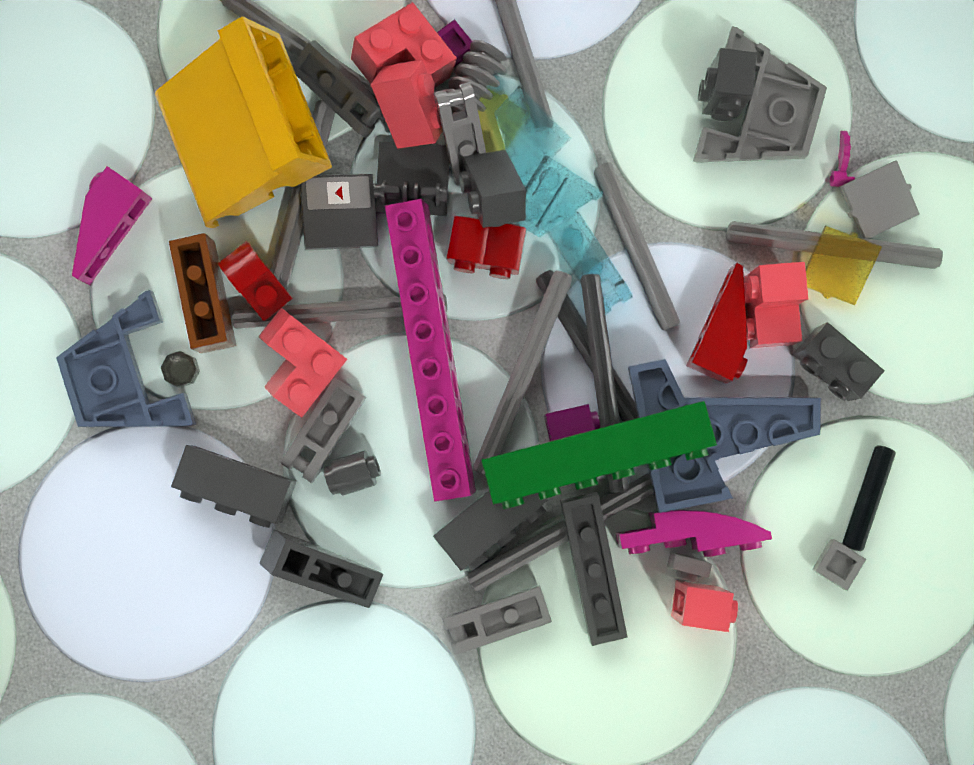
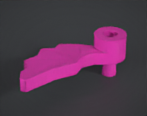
M840 131L838 171L833 170L831 173L830 186L840 187L855 180V177H849L846 173L851 150L848 131Z

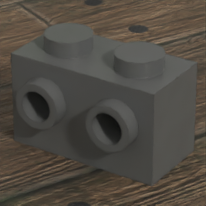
M726 48L719 49L711 66L707 68L705 80L701 79L699 85L698 101L703 102L702 114L711 115V118L717 121H731L733 118H738L753 95L757 52Z
M506 150L463 156L464 171L459 172L461 192L468 194L471 214H477L482 227H499L508 223L525 221L526 189Z
M828 322L816 327L793 353L800 360V365L808 373L816 377L819 376L829 385L828 389L844 401L862 399L885 371Z

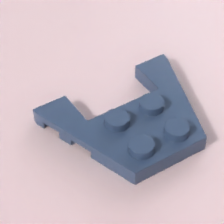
M153 291L143 292L138 296L139 299L127 308L120 309L112 315L111 320L99 329L92 330L56 357L78 427L197 425L186 393L149 403L128 335L163 323Z

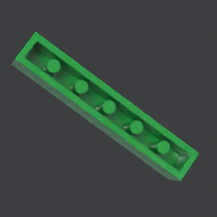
M705 401L482 459V464L493 505L501 503L504 510L525 504L523 497L538 493L539 499L542 500L562 494L560 487L575 483L576 490L598 485L597 477L611 474L613 480L635 475L633 467L648 464L650 471L672 465L671 457L685 454L686 461L708 456L707 448L716 446L717 443Z

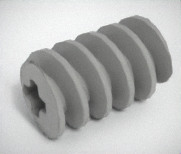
M475 39L470 44L471 52H467L463 56L464 64H460L456 68L457 76L450 78V89H445L447 93L457 90L459 85L470 82L475 94L477 109L484 112L486 107L479 99L481 97L488 100L492 99L493 94L486 87L488 85L495 88L499 87L500 82L493 75L494 73L506 75L507 69L501 64V61H506L507 58L495 46ZM463 104L451 107L452 114L464 110Z

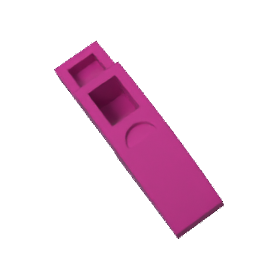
M672 510L658 513V511L649 512L651 527L616 533L618 547L621 549L628 548V554L649 552L651 544L663 542L665 548L687 545L686 538H690L692 550L703 551L704 557L726 554L725 547L739 545L740 551L762 548L761 541L772 539L770 531L756 524L732 516L695 510Z

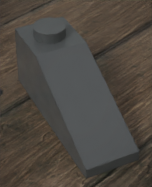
M275 529L259 562L273 576L370 608L384 575L377 570Z

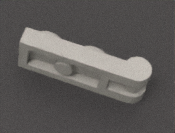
M470 82L459 85V89L446 93L445 89L434 92L451 171L456 185H459V172L464 171L463 156L486 153L476 98ZM463 104V111L452 114L451 107Z
M334 377L284 455L281 464L290 470L295 468L303 473L302 478L313 483L367 397ZM306 446L316 452L312 461L301 455Z
M540 585L442 619L445 629H450L454 641L451 643L454 655L552 622ZM474 621L478 634L467 637L464 624Z

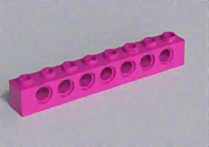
M422 199L386 205L385 211L434 502L472 496L476 492L429 205Z

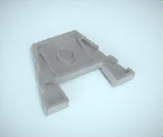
M732 26L725 48L757 52L755 69L757 73L754 80L753 95L748 102L739 137L703 127L693 162L805 159L809 155L827 87L792 63L788 62L786 64L771 54V49L760 42L756 44L743 35L744 31Z

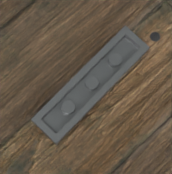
M594 492L560 500L589 642L592 646L628 638L599 494Z

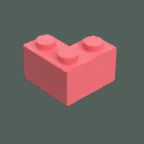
M413 2L355 36L351 60L370 84L383 66L423 60L427 73L433 78L434 88L450 79L457 59Z
M805 262L759 265L744 277L747 310L746 329L747 340L750 341V349L789 346L802 342L799 304L809 299Z
M280 308L258 336L269 347L286 359L264 386L265 389L275 399L301 418L348 360L282 308Z

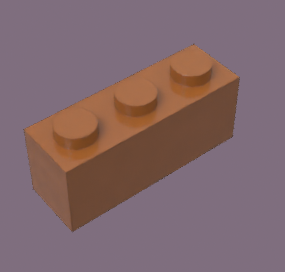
M206 233L170 240L169 246L190 349L202 354L237 346L222 272L218 266L219 258L215 241Z

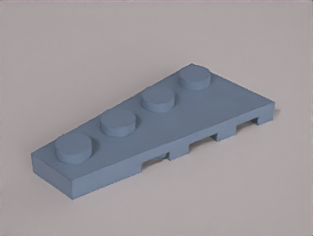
M666 359L628 367L638 418L686 406V400ZM709 450L708 456L686 461L685 454L671 457L672 465L651 471L649 469L658 513L733 499Z
M684 397L686 405L705 401L717 443L716 446L709 447L708 450L715 461L736 454L753 452L756 449L772 445L777 446L820 435L821 398Z

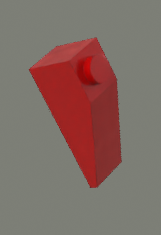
M735 263L728 270L686 364L687 367L725 384L733 381L734 377L739 379L748 362V359L743 357L747 350L743 265Z

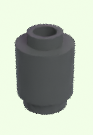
M366 450L333 460L330 466L324 467V477L332 495L340 493L344 496L375 486L377 484L376 477L381 476L376 456H369Z

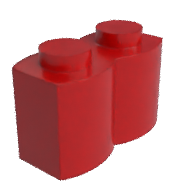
M454 216L447 261L449 264L454 265L453 269L455 271L473 274L475 273V268L490 271L489 276L508 280L511 278V274L519 275L526 228L512 224L483 228L479 219Z

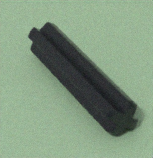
M879 445L874 447L842 542L843 545L855 551H863L896 455L893 449Z

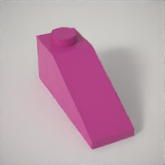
M106 166L103 172H99L93 177L89 184L90 190L85 195L72 270L73 277L88 285H91L152 200L143 190L108 166Z

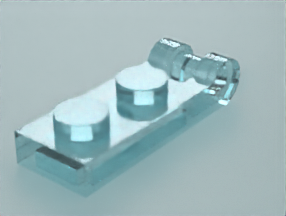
M579 211L548 230L547 234L580 284L581 276L587 274H599L601 284L606 280L609 281L613 289L603 295L605 315L611 312V307L618 302L625 303L633 298L629 287Z

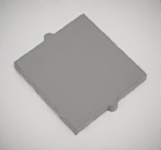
M897 160L840 186L850 209L848 215L854 218L862 238H872L920 214L910 192L912 186L906 183Z

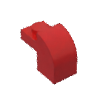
M247 240L218 262V266L228 280L242 294L263 321L267 320L293 299Z

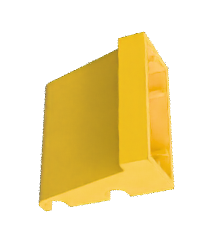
M243 16L217 30L220 36L219 40L155 91V97L202 219L208 228L218 227L217 219L229 215L239 216L274 198V189L284 186L295 187L332 168L280 34Z

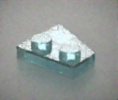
M518 86L494 112L506 152L524 187L571 139L521 86Z

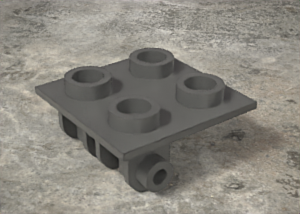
M379 142L377 183L374 185L376 213H386V205L422 199L429 205L430 215L447 216L450 162L446 145L427 144L397 149L395 142Z

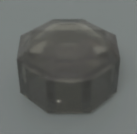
M182 351L167 355L160 367L164 380L179 388L194 384L200 372L196 358Z

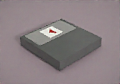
M373 174L317 175L300 184L305 250L372 248L378 246Z

